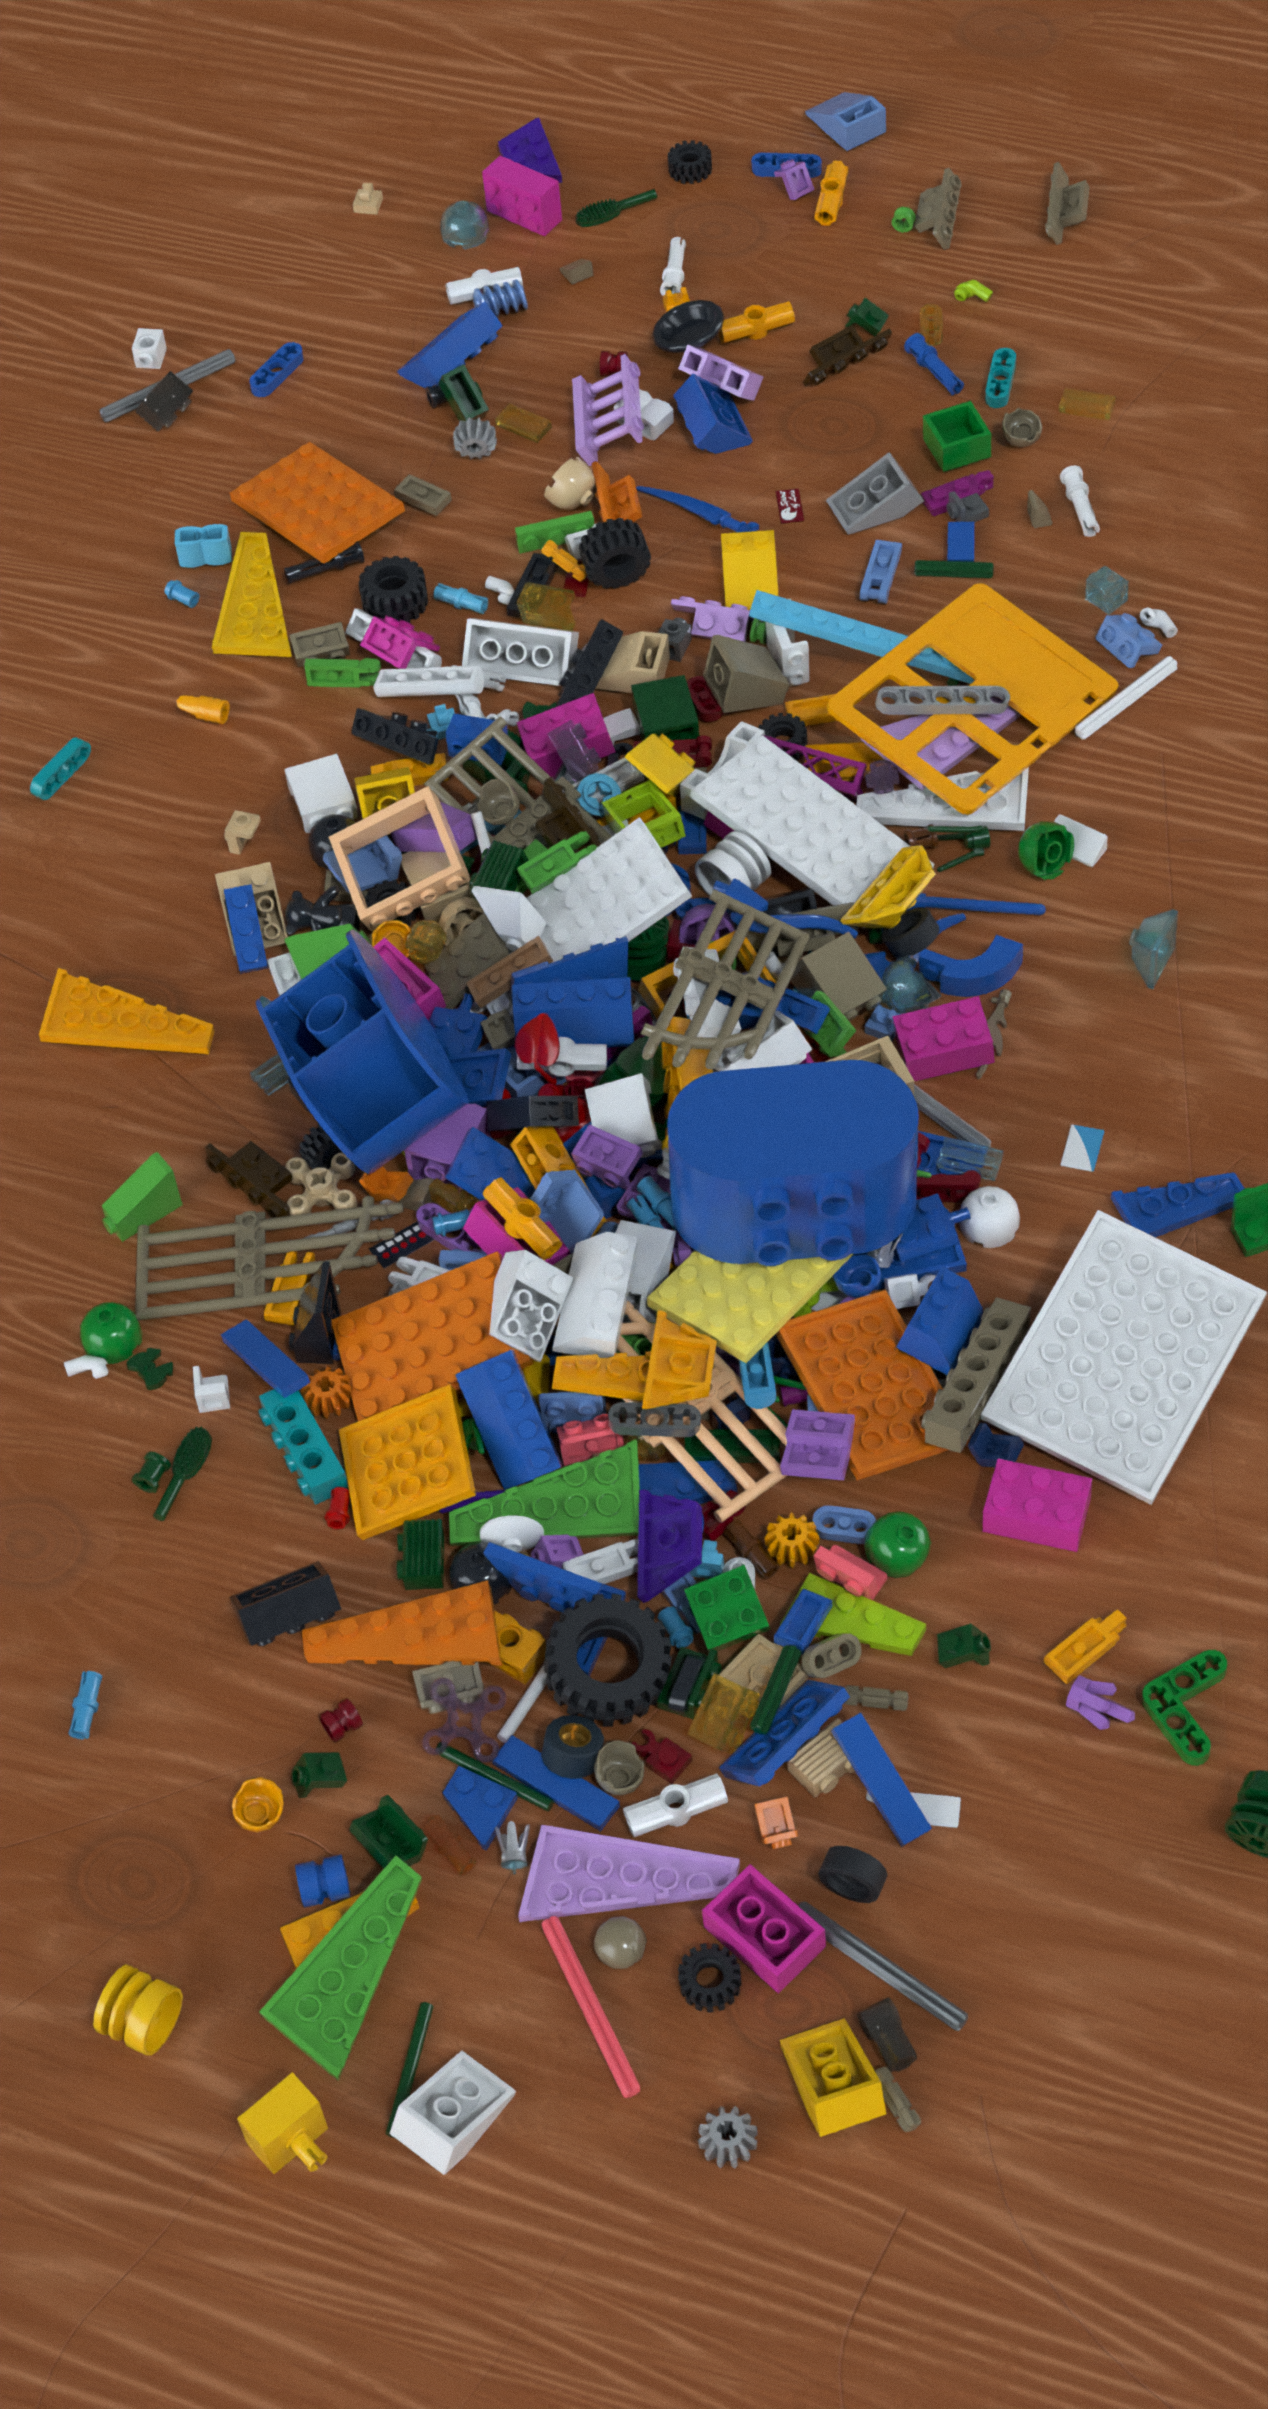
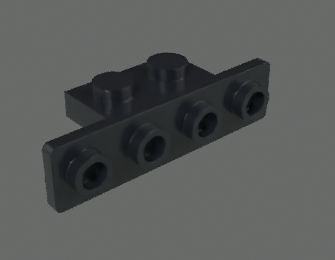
M603 619L597 623L588 643L582 649L577 648L572 655L570 662L573 666L570 672L566 670L558 683L562 687L558 693L560 698L555 707L594 692L623 635L622 630Z
M357 708L352 727L353 735L426 764L434 763L439 740L436 737L437 731L428 728V723L415 719L407 720L408 715L392 712L391 716L375 714L363 708Z

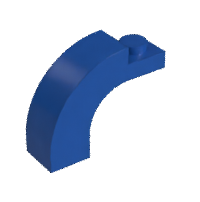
M996 935L989 948L982 955L968 960H957L924 949L919 956V975L924 976L928 980L940 982V993L959 997L987 994L1005 985L1016 974L1023 962V944Z

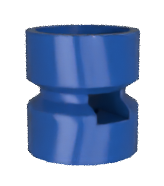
M342 1854L325 1857L319 1865L314 1860L295 1864L304 1908L323 1904L326 1897L332 1902L351 1897Z

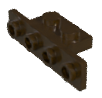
M853 325L812 346L809 352L819 367L807 374L803 381L806 387L813 383L818 385L827 379V375L833 372L838 374L845 370L849 363L853 361L858 363L864 360L869 352L873 350L876 352L881 351L889 344L888 340L892 335V331L889 328L863 342Z
M551 777L545 779L542 793L555 811L536 821L535 828L548 845L552 847L564 839L567 840L581 831H586L590 836L589 841L578 849H574V853L576 854L590 845L599 847L601 843L598 840L596 831L591 826H587L577 806L571 805L566 798L562 786L555 784Z
M252 1141L230 1158L211 1143L205 1147L207 1154L206 1163L214 1173L219 1172L234 1189L239 1188L254 1205L259 1204L267 1210L271 1218L290 1216L289 1205L275 1195V1193L293 1180L292 1173Z

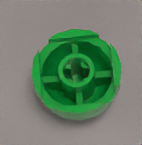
M1040 821L1029 826L1023 833L1018 846V858L1023 867L1033 875L1044 880L1060 876L1064 870L1059 869L1064 866L1065 862L1070 863L1073 857L1075 846L1072 833L1067 831V827L1051 821Z
M103 1302L94 1306L86 1313L80 1325V1340L86 1355L101 1357L108 1364H116L129 1359L137 1345L140 1346L142 1343V1329L136 1315L127 1306L116 1302Z
M895 1511L888 1512L874 1521L865 1535L864 1549L870 1563L873 1562L880 1570L887 1573V1576L901 1578L910 1576L923 1565L929 1555L931 1540L927 1528L920 1519L910 1513Z

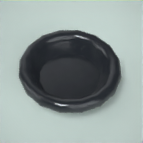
M706 300L689 301L673 307L663 314L654 326L652 337L655 345L661 350L670 353L685 352L687 345L698 348L704 346L714 339L722 329L725 319L722 308L714 302Z

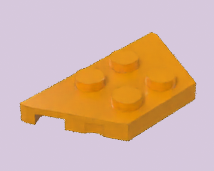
M658 1310L642 1409H651L708 1397L717 1341L705 1334L697 1333L694 1328L685 1323L679 1326L667 1319L666 1312Z

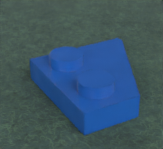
M458 1766L442 1792L444 1800L459 1815L460 1821L472 1832L478 1840L480 1847L486 1851L496 1836L495 1827L500 1829L518 1799L517 1792Z

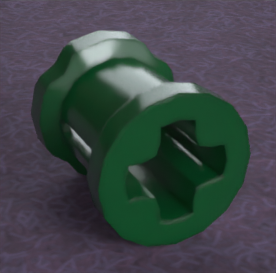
M149 1451L144 1457L145 1463L141 1470L132 1477V1482L145 1492L156 1493L159 1488L158 1482L163 1473L169 1471L171 1463L163 1455Z

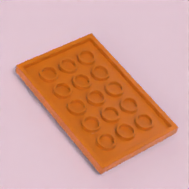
M311 442L302 445L290 455L282 458L268 469L261 471L257 476L229 493L232 502L323 564L405 511L402 501Z
M498 1251L332 1319V1327L345 1375H348L350 1379L348 1385L353 1388V1392L350 1394L358 1421L449 1384L456 1390V1395L462 1394L463 1392L455 1374L509 1350H514L521 1369L534 1364L528 1355L489 1335L494 1280L503 1260L502 1255Z
M886 1290L790 1319L775 1334L818 1412L853 1414L855 1416L848 1465L857 1481L949 1451L948 1449L925 1443V1429L922 1428V1419L925 1412L933 1408L937 1391L939 1389L943 1390L929 1365L896 1348L907 1326ZM971 1436L969 1437L966 1445L969 1444Z

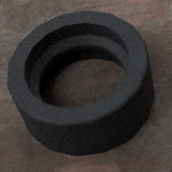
M925 907L914 908L906 911L896 926L885 928L882 933V940L892 956L897 959H904L928 947L937 938L940 932L939 925L928 909Z
M849 1846L829 1848L818 1873L820 1881L829 1890L845 1899L858 1903L875 1902L888 1876L886 1868L880 1861L866 1852Z

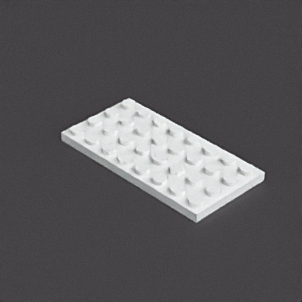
M763 735L694 787L690 795L693 800L734 831L743 833L754 840L767 856L833 906L850 902L855 903L903 847H910V845ZM930 861L932 868H934L935 864Z
M639 817L597 847L591 854L581 859L577 866L567 873L557 876L553 883L531 894L526 899L547 922L540 938L544 941L553 962L563 959L562 956L573 952L576 955L591 950L590 946L599 943L606 945L615 942V938L626 936L629 942L690 899L692 895L645 823ZM511 989L486 1005L491 1015L507 1009L513 1018Z

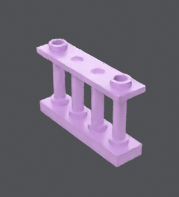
M626 354L621 356V371L594 384L587 383L581 375L572 379L576 451L588 466H591V463L594 461L598 462L597 451L600 446L628 433L633 436L637 443L643 442L642 430L644 425L641 420L638 378L640 370L637 364L631 362ZM622 382L623 388L596 401L594 400L597 393ZM623 399L624 406L595 418L597 411ZM623 417L625 418V424L596 436L598 429Z

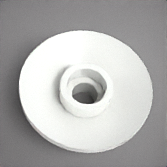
M523 1516L497 1517L486 1522L480 1529V1539L482 1542H491L515 1552L535 1547L540 1537L544 1536V1529L539 1522Z

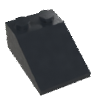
M323 1261L302 1293L300 1306L294 1309L293 1318L296 1329L295 1332L290 1333L289 1348L290 1351H294L297 1363H334L332 1350L335 1334L332 1327V1319L340 1317L342 1313L330 1261Z

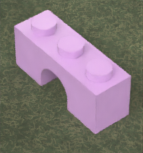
M687 345L678 368L690 375L693 373L720 386L721 389L738 397L753 401L763 380V376L702 348Z

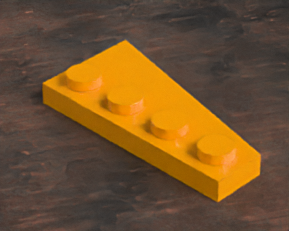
M646 1351L644 1356H627V1353H614V1356L608 1358H599L597 1354L557 1356L552 1389L643 1401L651 1351Z

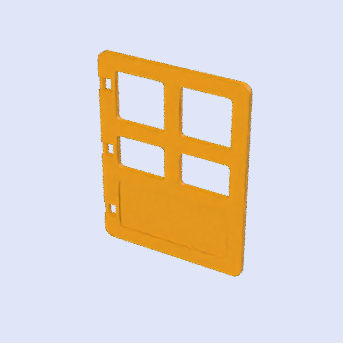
M977 583L831 697L827 704V711L957 811L969 815L977 811L989 798L1002 790L1039 759L1046 750L1052 748L1064 738L1077 724L1091 715L1096 708L1114 696L1119 685L1115 678L986 584ZM926 648H932L975 680L969 686H1001L1005 688L1010 694L1008 705L1035 724L1038 729L1019 745L1015 746L972 714H933L904 739L897 740L853 706L888 679L895 681L900 686H933L906 666L907 663ZM1088 696L1095 699L1091 705L1084 702ZM945 697L936 698L940 703H949V700ZM963 697L968 703H976V700L972 697ZM950 727L958 728L999 759V762L965 789L957 786L917 755ZM1037 739L1044 743L1038 749L1032 745ZM984 783L991 787L986 793L978 789Z

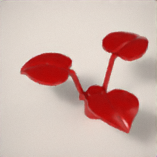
M541 1013L519 1030L515 1039L516 1053L522 1062L527 1064L534 1063L535 1070L548 1081V1084L540 1088L538 1096H566V1086L556 1084V1078H552L540 1066H552L558 1059L560 1052V1042L556 1027L547 1013ZM504 1088L502 1099L511 1098L510 1092ZM579 1097V1126L555 1128L562 1143L566 1142L591 1121L588 1104ZM490 1131L491 1137L494 1138L506 1137L513 1132Z

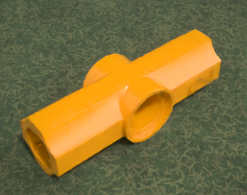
M833 160L831 164L827 165L824 179L820 182L821 192L815 211V220L823 226H830L831 223L836 222L839 208L843 204V192L848 176V166H845L842 161Z
M790 301L767 308L760 305H751L745 309L743 315L724 320L722 329L718 333L719 339L722 343L746 336L754 340L761 339L767 335V330L795 322Z
M502 1177L493 1180L485 1188L482 1195L506 1220L504 1228L510 1236L516 1239H524L542 1260L551 1258L561 1248L563 1243L539 1218L541 1210L534 1201L521 1198Z

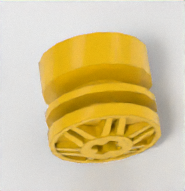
M125 1964L113 1974L103 1989L94 2013L93 2026L96 2032L102 2035H109L115 2041L124 2039L127 2047L144 2055L152 2056L159 2051L173 2031L182 2007L183 1994L180 1988L163 1980L156 1979L152 1981L150 1974L139 1972L137 1968Z

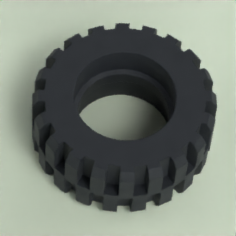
M596 1594L592 1596L591 1602L587 1603L586 1599L582 1598L575 1602L573 1610L566 1608L560 1614L559 1621L554 1622L550 1630L544 1659V1672L547 1673L546 1683L549 1690L555 1691L554 1700L558 1705L566 1704L568 1706L567 1713L577 1716L581 1714L593 1722L594 1720L603 1721V1727H613L614 1720H620L621 1724L624 1725L632 1722L633 1715L636 1714L637 1717L641 1718L648 1713L649 1706H655L666 1685L672 1659L670 1656V1638L665 1637L666 1628L662 1621L655 1623V1613L647 1607L643 1611L639 1608V1601L633 1598L629 1602L622 1601V1595L612 1594L611 1599H604L603 1594ZM611 1637L627 1644L638 1658L637 1671L630 1678L617 1683L596 1681L585 1674L577 1662L578 1649L584 1643L595 1638Z

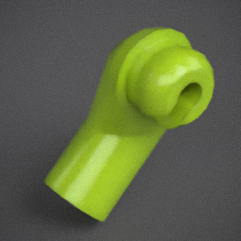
M977 280L960 283L954 291V296L959 301H964L966 298L976 295L987 302L993 294L992 290Z

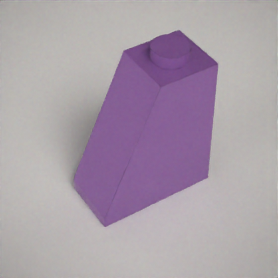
M440 802L458 848L461 851L477 839L471 815ZM430 813L391 832L395 846L401 852H446Z

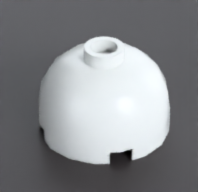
M993 1186L980 1187L968 1194L962 1202L961 1209L967 1207L971 1219L959 1222L961 1233L967 1241L974 1244V1241L981 1243L985 1248L1000 1247L1010 1242L1015 1237V1232L1019 1229L1020 1214L1014 1198L1007 1191Z

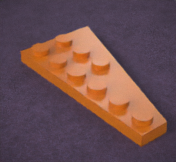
M488 1580L302 1630L304 1656L308 1663L345 1664L348 1660H364L365 1664H377L378 1660L392 1661L393 1664L442 1665L445 1661H461L462 1665H475V1662H490L494 1666H503L492 1590Z

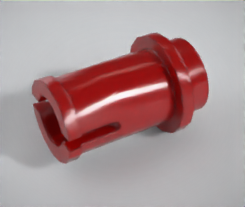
M335 1487L334 1490H331L329 1511L325 1513V1520L328 1527L332 1529H343L350 1521L348 1514L350 1493L347 1488Z

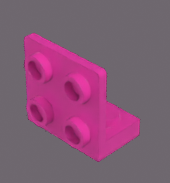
M387 615L384 619L373 616L360 646L399 669H406L416 646L426 647L437 652L440 649V646L433 642L434 637L422 631L418 633L413 630L414 625L401 619L398 621Z

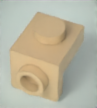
M234 811L224 833L230 853L241 854L247 840L252 839L261 821L259 815Z

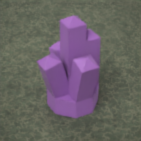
M1082 1675L1077 1677L1068 1694L1067 1707L1078 1711L1100 1730L1110 1727V1719L1102 1713H1107L1126 1723L1135 1720L1134 1711L1102 1696L1114 1695L1117 1690L1114 1683L1092 1681Z

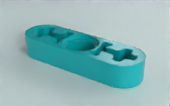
M1000 348L993 354L985 389V402L992 408H1002L1007 405L1016 369V352L1010 348ZM1003 360H1006V366L1001 365ZM996 376L1007 377L1005 380L995 379ZM996 390L1000 391L999 396H995Z
M78 737L72 738L33 778L30 785L31 794L43 800L51 798L86 762L91 752L90 743Z

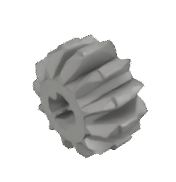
M468 417L467 421H460L453 432L455 450L459 451L461 456L468 455L470 460L473 457H478L481 460L483 455L490 456L492 450H495L497 444L495 427L490 425L489 420L482 422L480 417L477 420H472Z
M720 2106L718 2108L719 2116L716 2117L708 2112L706 2115L707 2124L699 2125L698 2130L702 2137L698 2139V2145L700 2149L706 2150L704 2155L707 2161L717 2158V2166L720 2169L726 2161H730L731 2166L736 2168L738 2166L737 2158L748 2162L750 2159L748 2150L757 2149V2140L754 2139L758 2135L757 2126L750 2125L751 2116L748 2113L739 2116V2108L736 2106L731 2109L730 2113H725L724 2107ZM726 2134H733L734 2138L730 2136V2140H723L722 2136L726 2139Z

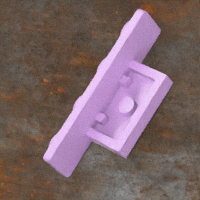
M681 596L679 600H671V606L674 610L695 613L691 632L693 637L712 639L713 635H721L746 642L749 621L753 622L755 619L749 617L750 610H747L746 606L739 604L724 607L717 601L706 600L705 604L697 603L695 599Z

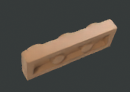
M538 935L466 982L475 1002L482 1008L511 989V973L546 961L550 964L553 962V959L544 941Z

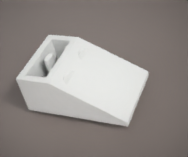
M621 1220L615 1233L638 1237L637 1257L628 1301L632 1303L634 1309H637L648 1322H656L657 1311L647 1306V1297L668 1277L676 1231Z
M527 1250L506 1252L494 1280L489 1335L528 1355L531 1359L541 1362L573 1277Z

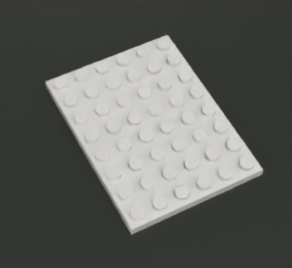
M1098 1210L982 1411L981 1419L1014 1436H1019L1022 1440L1152 1505L1264 1302L1267 1292Z

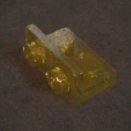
M714 1673L687 1734L716 1749L733 1754L743 1742L745 1729L750 1718L756 1712L760 1693Z

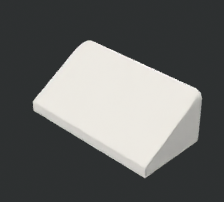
M1059 814L1054 822L1067 827V831L1071 832L1074 837L1075 847L1072 859L1093 868L1107 850L1108 837L1101 832Z

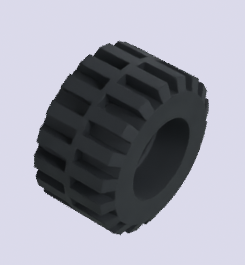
M612 518L607 519L606 522H599L595 524L596 527L588 529L587 535H583L581 538L582 543L579 544V553L589 580L593 581L596 586L601 585L605 589L628 586L629 583L638 581L639 576H644L646 569L650 567L651 554L640 526L637 523L633 524L632 520L627 519L624 521L623 518H617L616 520H612Z
M393 556V558L383 557L380 561H373L371 566L367 565L364 568V572L360 574L359 590L363 611L371 616L384 619L387 615L398 621L401 619L410 623V620H416L420 617L419 613H424L426 610L428 594L425 574L417 562H410V558H399V556Z

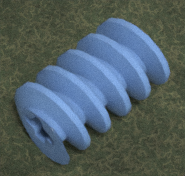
M517 279L512 281V288L506 281L503 282L502 290L498 284L493 285V291L488 286H485L483 294L478 288L474 289V307L485 301L496 317L499 316L500 308L504 310L506 315L509 314V306H512L515 312H518L519 304H522L525 310L528 309L524 288Z

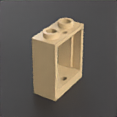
M888 1036L825 1061L863 1060L872 1063L881 1062L883 1067L898 1075L914 1095V1079Z

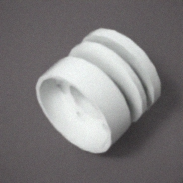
M734 831L718 842L715 849L709 850L695 864V874L704 891L711 896L717 880L730 885L733 879L736 878L750 889H757L761 883L769 878L771 865L761 847L754 840L743 833Z

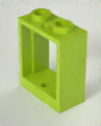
M651 780L601 802L606 822L615 834L626 827L622 821L654 807L660 814V817L645 823L660 848L686 837L680 813Z

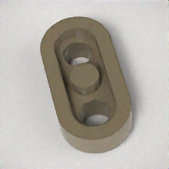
M836 1634L805 1650L802 1656L803 1670L811 1678H827L855 1665L859 1661L861 1644L857 1637L852 1634Z

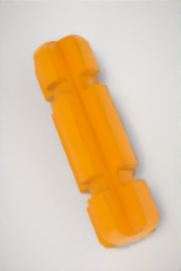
M548 540L541 552L548 558L550 556L554 558L552 561L567 573L572 572V576L580 582L583 581L587 576L584 565L582 563L579 565L576 558L563 548L559 550L555 542Z

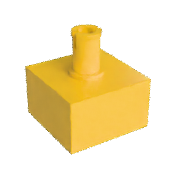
M409 767L354 778L362 820L415 793Z
M293 2072L237 2118L247 2145L273 2175L295 2156L302 2160L310 2172L319 2169L315 2164L316 2161L322 2166L327 2160L326 2153L314 2142L315 2139L328 2129L320 2103Z

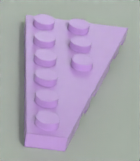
M996 696L990 697V699L995 703L1003 702L1000 698ZM1009 705L1000 714H972L997 734L1021 716L1019 712ZM933 714L917 715L880 728L895 739L902 740ZM950 727L917 755L941 774H945L978 749L980 745L958 728ZM861 738V741L921 790L926 788V786Z
M541 1825L518 1915L519 1922L548 1919L552 1916L565 1917L715 1898L738 1876L740 1859Z

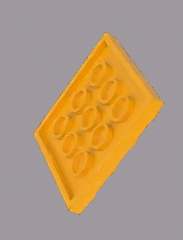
M450 1384L339 1429L356 1533L361 1540L403 1525L405 1520H416L476 1496L456 1390Z

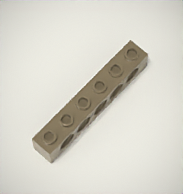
M996 1297L991 1307L985 1308L979 1328L973 1329L967 1349L962 1348L956 1368L949 1370L943 1390L939 1389L937 1391L933 1408L927 1410L923 1416L922 1428L925 1429V1443L958 1453L962 1452L981 1418L982 1411L1030 1329L1031 1307Z

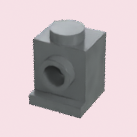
M682 618L665 619L658 633L668 634L669 645L674 646V648L669 647V660L681 662L692 640L691 624H687Z

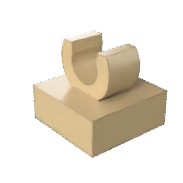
M363 183V189H358L353 202L354 213L378 214L383 200L382 191L374 190L372 183Z

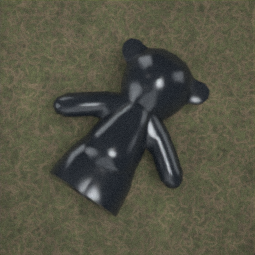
M337 885L327 889L314 904L303 898L300 891H294L292 893V900L288 903L285 910L286 932L290 935H294L299 929L311 927L312 931L345 924H351L359 932L361 920L354 904L329 905L340 892V888Z

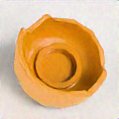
M399 920L384 921L372 933V947L383 938H386L407 958L414 950V933L411 932L407 924Z
M263 1777L248 1779L243 1782L232 1803L235 1821L243 1829L256 1833L271 1829L280 1819L284 1806L282 1790L274 1781Z

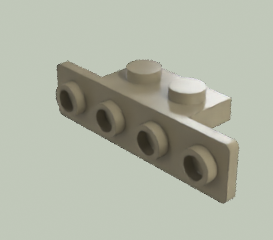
M1060 162L1054 163L1053 174H1051L1050 202L1047 207L1048 219L1047 223H1045L1046 233L1050 238H1053L1056 245L1062 243L1063 229L1065 227L1076 225L1086 220L1090 189L1086 180L1068 186L1069 178Z
M950 168L944 169L941 185L928 188L920 194L914 225L919 233L934 227L933 235L944 250L950 248L954 221L956 220V210L959 203L958 199L962 187L958 175H954Z
M854 902L791 914L821 915L840 921L853 906ZM848 925L849 927L853 928V929L856 930V931H857L858 928H859L858 926H850V925ZM799 929L811 935L804 952L815 951L833 941L836 934H841L825 929ZM748 931L746 935L755 950L760 949L766 934ZM780 933L774 945L778 955L788 957L795 944V940Z

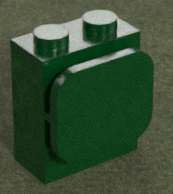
M685 675L631 685L633 707L636 720L640 725L642 741L652 733L658 737L663 733L670 740L696 739L700 736L699 722Z
M644 1036L638 1038L620 1053L617 1060L606 1069L598 1085L642 1073L650 1082L652 1093L649 1094L652 1113H654L667 1102L669 1093H664L663 1090L666 1070H663L661 1042L653 1057L645 1060L642 1057V1051L649 1037Z

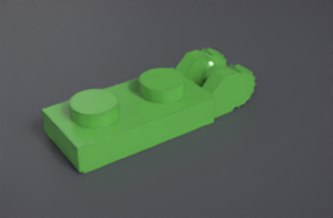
M306 658L304 664L307 685L318 687L360 688V686H374L379 675L378 671L381 669L380 661L374 658H364L361 661Z
M581 831L567 840L560 841L517 867L518 874L532 894L553 883L557 876L567 873L577 866L581 859L596 850V845H590L578 853H574V849H578L589 841L590 836L586 831Z

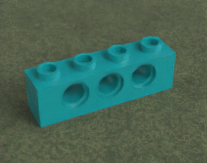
M275 1389L260 1395L262 1408L258 1410L259 1416L265 1427L271 1425L274 1431L271 1433L277 1449L284 1448L287 1454L284 1456V1460L290 1472L296 1471L300 1478L297 1479V1483L304 1496L310 1495L314 1504L317 1505L331 1498V1490H334L335 1487L349 1489L344 1469L299 1390L286 1398H283Z

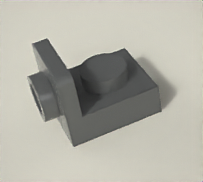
M955 491L949 493L947 512L951 519H955L956 522H977L989 517V508L977 493L962 499L958 497Z

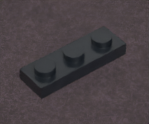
M533 553L507 606L508 616L533 620L559 567L552 561L554 558L551 556L548 558L544 554Z

